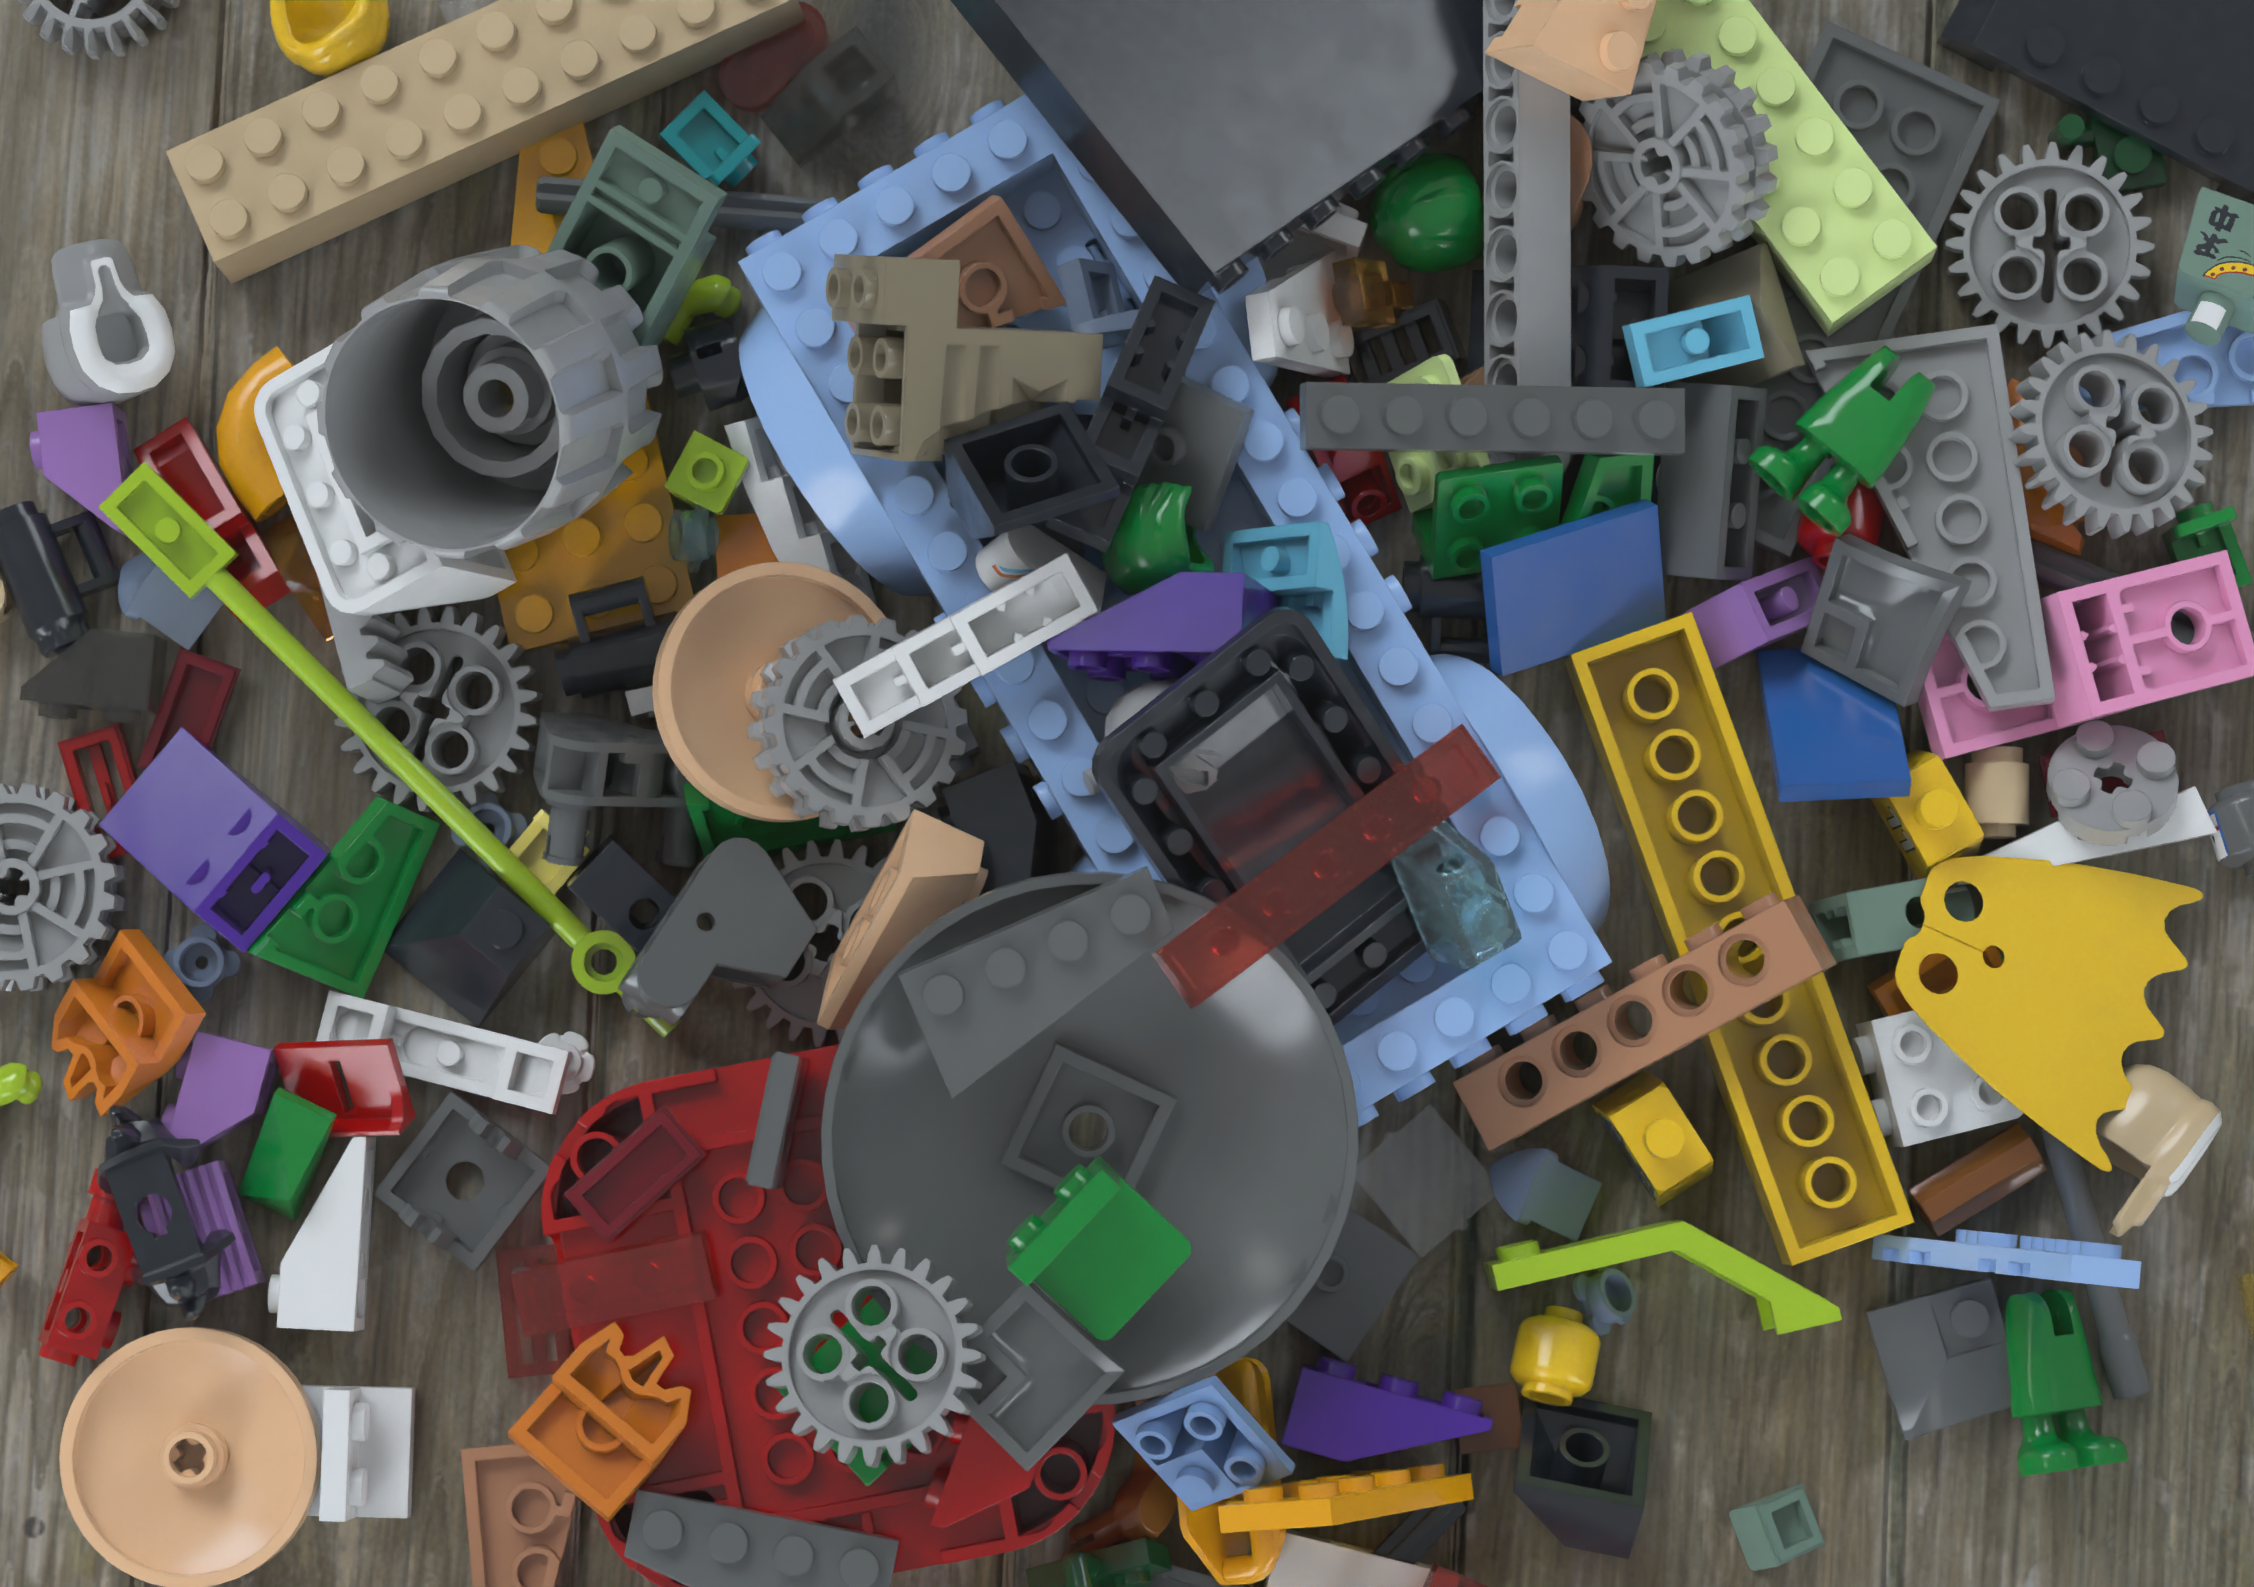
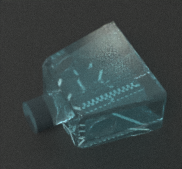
M1441 820L1387 849L1429 957L1462 969H1468L1521 940V931L1495 865L1489 856L1447 822ZM1444 863L1442 873L1436 872L1437 867Z

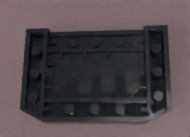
M2254 0L1958 1L1936 42L1937 44L1990 72H1993L1996 66L2219 183L2216 191L2254 204Z

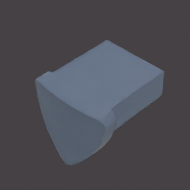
M1077 258L1059 265L1058 271L1071 321V332L1103 334V349L1125 343L1140 309L1125 312L1114 263Z
M144 552L126 561L122 566L118 583V602L122 613L133 621L141 617L188 651L223 605L222 601L208 587L194 600L190 599Z
M1528 1148L1516 1151L1491 1165L1489 1175L1495 1197L1502 1209L1514 1221L1523 1225H1528L1532 1221L1577 1242L1602 1186L1601 1182L1558 1162V1154L1545 1148Z

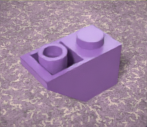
M196 1031L194 1042L189 1043L176 1066V1078L183 1080L177 1104L169 1103L167 1105L161 1122L177 1139L200 1140L201 1152L266 1114L278 1070L273 1049L209 1032Z

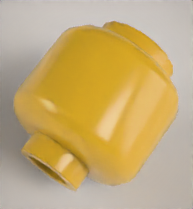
M1547 1306L1544 1315L1530 1316L1520 1323L1511 1359L1510 1373L1514 1381L1522 1386L1521 1393L1526 1398L1548 1405L1569 1406L1572 1404L1574 1397L1583 1396L1590 1391L1593 1385L1601 1342L1597 1333L1582 1323L1584 1315L1581 1312L1562 1306Z

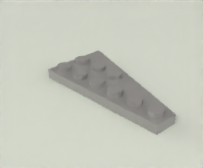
M1998 324L1806 350L1805 359L1823 394L1885 345L1901 357L1896 371L1878 392L1888 401L1918 372H1921L1936 385L1920 420L1897 456L1874 485L1873 490L1909 560L1972 581L1968 593L1947 629V633L1988 712L2054 703L2055 692L2020 466H2014L2013 460L2018 457L2015 442L2008 440V434L2014 431L2012 416L2008 414L2010 401Z

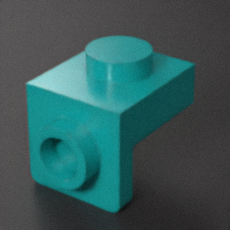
M705 90L657 136L690 170L715 186H718L724 180L733 188L759 162L751 152L761 141L753 133L748 135Z

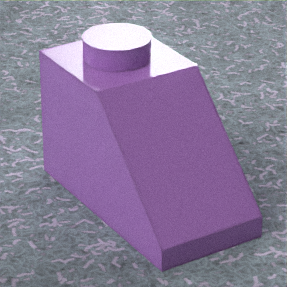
M113 403L36 413L38 431L30 433V451L35 468L43 469V474L47 479L114 530L129 538L98 508L133 473L125 412Z
M1812 556L1741 582L1686 611V614L1693 613L1713 669L1748 656L1757 650H1761L1808 628L1823 580L1817 566L1812 561Z

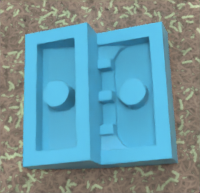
M1315 521L1224 532L1222 573H1245L1278 596V607H1288L1299 611L1311 621L1336 661L1348 660V612L1345 585L1336 543L1329 523Z

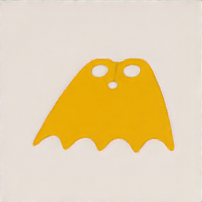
M1970 856L1948 859L1934 866L1927 877L1920 897L1925 915L1924 923L1916 936L1910 937L1904 942L1895 970L1896 983L1908 1004L1921 1020L1987 1084L2067 1147L2100 1170L2110 1172L2112 1171V1165L2100 1146L2096 1135L2097 1120L2105 1112L2126 1109V1103L2133 1087L2127 1080L2122 1068L2121 1060L2125 1049L2135 1042L2156 1040L2164 1036L2163 1027L2147 1007L2144 989L2148 981L2154 976L2183 970L2188 966L2186 958L2165 932L2164 920L2174 908L2201 900L2203 893L2196 888L2168 881L2075 863L2053 866L2049 860L1993 856ZM1964 881L1971 883L1982 895V911L1973 921L1963 922L1956 920L1946 909L1944 902L1945 892L1955 882ZM1996 946L2002 950L2004 962L2001 967L1991 968L1985 964L1983 952L1987 947ZM1938 953L1947 956L1957 968V983L1948 993H1932L1920 981L1919 966L1922 960L1930 954Z

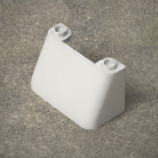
M333 344L277 375L261 387L254 406L256 424L324 594L334 608L344 613L369 616L481 600L493 596L517 582L504 550L495 548L469 559L438 558L434 550L410 542L399 545L375 529V522L352 498H345L331 474L334 466L325 437L318 433L317 404L323 401L328 373L324 362Z

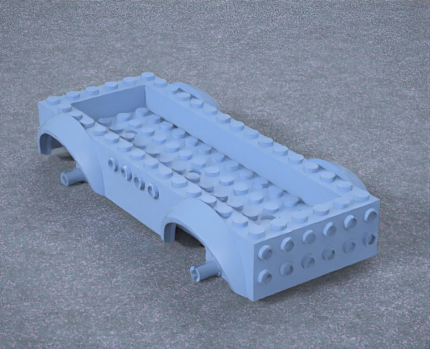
M1026 94L1005 105L1002 99L985 105L969 118L972 124L970 127L951 138L947 132L932 136L914 149L913 153L916 158L896 170H893L891 165H885L872 171L858 182L857 185L860 191L840 203L836 201L835 197L819 202L801 216L804 224L783 236L779 230H774L759 237L746 247L745 250L749 256L738 262L750 289L761 306L740 338V366L749 396L770 442L806 500L851 557L877 581L901 596L932 595L942 614L933 618L935 623L992 593L979 577L975 558L978 552L994 540V538L986 537L972 540L958 513L950 506L947 491L945 454H942V461L914 462L850 454L851 442L845 433V413L848 405L853 402L854 375L849 370L847 354L850 340L855 336V333L848 322L832 321V307L829 306L826 298V280L830 269L834 267V254L908 257L988 197L996 195L1002 197L1063 296L1064 292L1058 266L1077 258L1114 263L1125 312L1141 308L1155 275L1177 284ZM1255 257L1245 264L1249 269L1248 273L1231 288L1218 295L1214 288L1211 287L1201 294L1216 302L1183 375L1255 410L1214 527L1205 532L1197 530L1198 544L1213 561L1214 573H1222L1224 532L1315 521L1329 523L1341 563L1348 612V660L1337 662L1476 873L1479 882L1481 880L1485 886L1487 885L1485 890L1480 884L1479 902L1475 911L1467 920L1334 1025L1344 1049L1353 1080L1359 1128L1379 1116L1373 1104L1393 1092L1398 1102L1408 1099L1436 1082L1429 1070L1449 1059L1454 1069L1460 1068L1492 1049L1486 1037L1503 1026L1510 1036L1517 1034L1549 1015L1542 1003L1560 993L1565 1003L1603 983L1605 980L1599 970L1610 964L1612 960L1596 933L1605 922L1610 900V878L1599 831L1584 794L1566 760L1547 732L1521 699L1483 666L1455 655H1428L1404 614L1412 609L1406 593L1394 575L1383 579L1370 558L1379 553L1369 531L1360 519L1350 524L1337 501L1345 497V493L1336 476L1326 463L1317 468L1308 452L1300 450V416L1293 407L1283 412L1269 389L1277 376L1278 367L1252 361L1245 295L1267 282L1259 259ZM1066 304L1050 310L1041 309L1014 318L1015 321L997 326L996 328L1007 326L1019 329L1071 332L1072 326ZM1125 343L1112 348L1102 349L1100 399ZM1076 400V403L1069 404L1075 414L1094 415L1100 401ZM1045 402L1044 408L1060 404L1061 402ZM1087 545L1085 560L1106 573L1100 556V550ZM1108 575L1106 577L1101 612L1132 597L1125 595L1118 589ZM1048 640L987 674L980 675L971 680L970 682L985 708L996 703L1008 723V726L999 731L1017 762L1020 764L1029 759L1040 777L1041 782L1034 785L1033 789L1050 818L1054 820L1062 815L1082 848L1084 854L1070 872L1103 871L1128 874L1147 866L1152 879L1161 881L1103 792L1092 796L1088 792L1082 776L1083 771L1092 768V758L1096 747L1104 739L1106 717L1119 696L1136 685L1151 682L1150 672L1127 671L1126 681L1123 682L1087 679V671L1069 669L1067 660L1047 650ZM1494 867L1496 868V879H1495V881H1494ZM1504 888V897H1498L1496 890L1502 895L1501 891ZM1487 898L1489 900V924L1487 921ZM1504 898L1508 902V904L1506 903L1507 908L1513 913L1516 925L1514 931L1502 924L1504 914L1500 904L1505 906Z

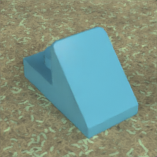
M1750 295L1622 326L1636 388H1646L1765 358Z

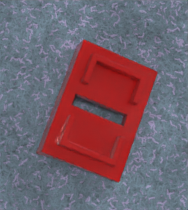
M393 1038L278 1043L273 1048L285 1090L337 1114L329 1137L400 1135L416 1117ZM336 1061L341 1063L354 1107H349Z

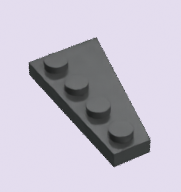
M639 1488L636 1492L624 1556L689 1587H891L900 1539Z

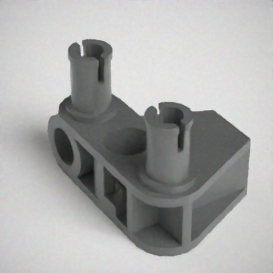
M541 712L533 777L539 794L545 798L547 804L551 805L546 846L542 856L543 860L564 866L583 865L589 811L596 809L597 806L664 807L659 847L655 860L671 866H696L698 837L686 805L683 783L690 782L671 759L659 730L644 729L594 714Z
M747 838L726 840L698 864L618 987L623 992L622 1002L628 1012L635 1008L637 1010L635 1017L662 1018L670 1025H674L690 1006L708 977L771 989L788 976L817 929L767 852L758 843ZM698 916H703L710 923V931H703L697 926L696 919Z

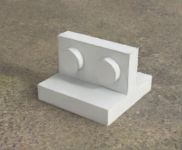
M302 1385L314 1408L322 1444L319 1485L307 1516H319V1521L346 1522L355 1517H411L416 1387Z

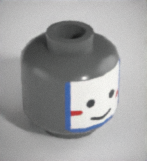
M2250 780L2216 792L2214 794L2216 803L2207 812L2218 832L2210 835L2218 862L2229 869L2244 868L2246 877L2254 878V780Z

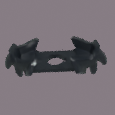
M113 1105L109 1109V1116L113 1126L111 1135L105 1142L104 1162L99 1165L97 1182L100 1189L105 1193L113 1194L138 1262L132 1271V1277L137 1284L146 1285L166 1306L180 1308L187 1320H195L202 1314L207 1302L217 1296L220 1289L222 1250L231 1245L236 1239L233 1232L219 1229L211 1231L204 1244L202 1243L173 1169L171 1158L185 1167H189L196 1162L201 1147L200 1140L177 1139L157 1117L149 1116L142 1118L125 1106ZM150 1194L162 1195L171 1205V1220L166 1226L168 1233L157 1237L155 1232L144 1229L137 1218L139 1203Z

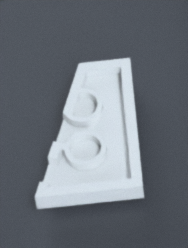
M1336 249L1311 254L1305 258L1306 263L1294 265L1287 269L1286 276L1271 279L1245 295L1252 361L1323 378L1350 374L1348 357L1352 356L1354 351V338L1351 327L1343 315Z

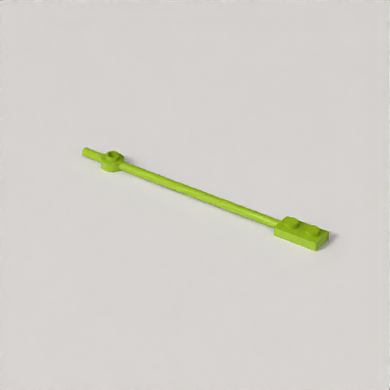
M143 462L98 508L190 599L194 600L208 587L536 913L553 926L552 929L573 949L571 958L572 971L576 980L583 988L596 994L617 992L622 997L623 992L618 987L636 959L634 948L615 931L598 930L592 932L225 569L239 554L149 464ZM601 949L612 951L617 959L616 968L609 974H601L593 967V956ZM643 1018L663 1039L681 1022L679 1019L674 1025H670L662 1018Z

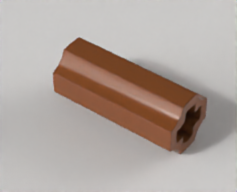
M2015 1122L1906 1189L1922 1221L1933 1235L1938 1238L2047 1171V1168L2043 1162L2042 1155L2030 1136L2026 1134L2019 1123Z

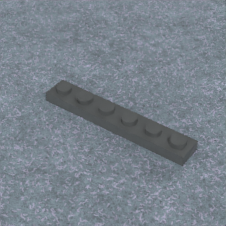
M1305 382L1300 384V450L1678 456L1685 453V388Z

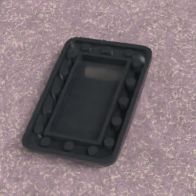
M1278 607L1260 615L1107 735L1096 747L1092 758V773L1096 783L1161 881L1172 883L1209 898L1236 913L1262 932L1292 961L1308 981L1328 1013L1333 1026L1467 920L1477 907L1480 899V886L1476 884V881L1475 883L1473 881V876L1474 879L1475 877L1477 879L1476 873L1311 621L1299 611L1288 607ZM1210 749L1218 751L1222 757L1197 754L1218 769L1216 777L1218 780L1206 790L1189 794L1178 787L1173 773L1186 780L1202 785L1206 784L1204 770L1196 774L1195 769L1177 766L1181 761L1195 750ZM1465 871L1469 873V876L1471 874L1472 878L1470 880L1466 878Z

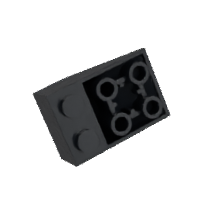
M1618 265L1571 266V387L1636 388L1622 326L1667 315L1670 268ZM1484 270L1472 271L1467 375L1484 366ZM1664 383L1646 388H1664Z
M1011 761L941 789L947 803L938 807L941 821L985 841L980 867L987 869L988 875L979 896L998 887L1033 877L1045 876L1051 824L1043 804L1033 789L1035 782L1029 766L1019 764L1016 761Z

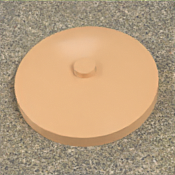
M766 562L732 571L713 581L695 594L675 616L661 642L655 662L652 691L654 713L661 738L671 759L685 778L705 797L733 813L761 821L784 823L819 817L817 813H810L808 816L800 818L791 812L794 801L791 796L784 794L775 797L768 787L774 779L770 769L757 770L753 757L760 753L762 748L760 741L748 738L747 725L759 721V711L751 707L749 703L752 692L763 691V688L767 686V682L760 675L764 666L769 662L775 663L778 658L782 657L779 648L789 640H795L805 634L806 630L827 621L834 620L835 623L846 621L847 617L852 615H865L867 624H876L879 619L886 618L875 603L856 586L829 571L815 566L794 562ZM850 714L848 716V722L855 721L853 716ZM857 724L850 727L851 732L855 736L862 735Z
M180 1327L158 1331L124 1345L106 1358L90 1374L72 1402L64 1423L59 1455L60 1476L64 1496L75 1523L92 1547L112 1565L139 1580L164 1587H209L240 1578L258 1569L276 1556L295 1536L304 1523L317 1493L321 1475L322 1444L318 1421L306 1391L297 1377L276 1355L249 1338L230 1331L209 1327Z

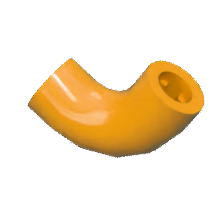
M277 345L253 363L230 389L216 427L219 466L236 499L255 523L268 519L288 505L254 415L255 399L261 387L272 378L294 366Z

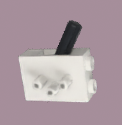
M1462 1501L1411 1511L1375 1550L1286 1529L1282 1552L1274 1570L1266 1577L1264 1587H1455L1457 1575L1453 1570L1417 1561L1465 1512L1466 1506Z

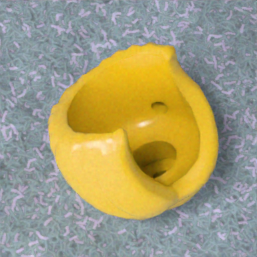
M270 0L271 25L281 51L292 63L312 74L330 77L377 56L387 40L390 28L388 0Z

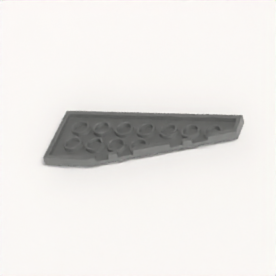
M1827 21L1805 66L1804 73L1935 243L2000 99ZM1776 269L1805 365L1751 386L1767 389L1762 446L1768 445L1782 451H1788L1796 446L1803 437L1795 430L1793 424L1824 395L1805 359V351L1890 339L1922 269L1829 337ZM1834 456L1830 460L1825 458L1814 471L1802 492L1811 484L1820 481L1830 471L1835 460ZM1760 477L1754 545L1784 559L1790 557L1798 540L1797 525L1801 510L1797 506L1796 499L1800 494L1790 503L1776 493Z

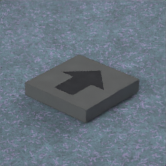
M776 1052L775 1055L772 1054L746 1176L748 1185L767 1189H782L809 1061L807 1058Z

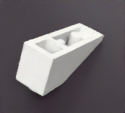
M353 1136L282 1259L280 1275H271L268 1288L269 1313H277L276 1328L351 1332L364 1330L376 1137Z

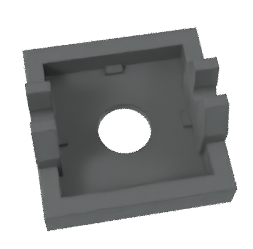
M450 1091L373 1192V1195L396 1211L402 1221L409 1227L422 1232L430 1243L443 1250H447L470 1269L478 1271L543 1186L550 1164L455 1091ZM461 1162H471L477 1165L484 1175L482 1191L478 1196L470 1200L456 1198L451 1194L447 1186L449 1171Z

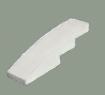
M759 417L725 425L724 427L732 450L744 455L750 462V466L742 481L778 561L801 563L829 571L856 586L876 605L868 572L844 549L806 500L780 460Z
M1064 553L832 679L861 733L866 738L916 709L934 702L980 675L987 674L1097 613L1098 609L1067 553Z

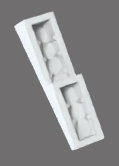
M2193 786L2178 792L2174 812L2163 828L2148 837L2147 831L2140 835L2128 836L2127 844L2108 846L2088 842L2081 838L2078 839L2077 836L2066 830L2058 820L1982 856L2049 860L2053 866L2205 837L2218 832L2196 787ZM1964 881L1955 882L1948 888L1971 885V883Z

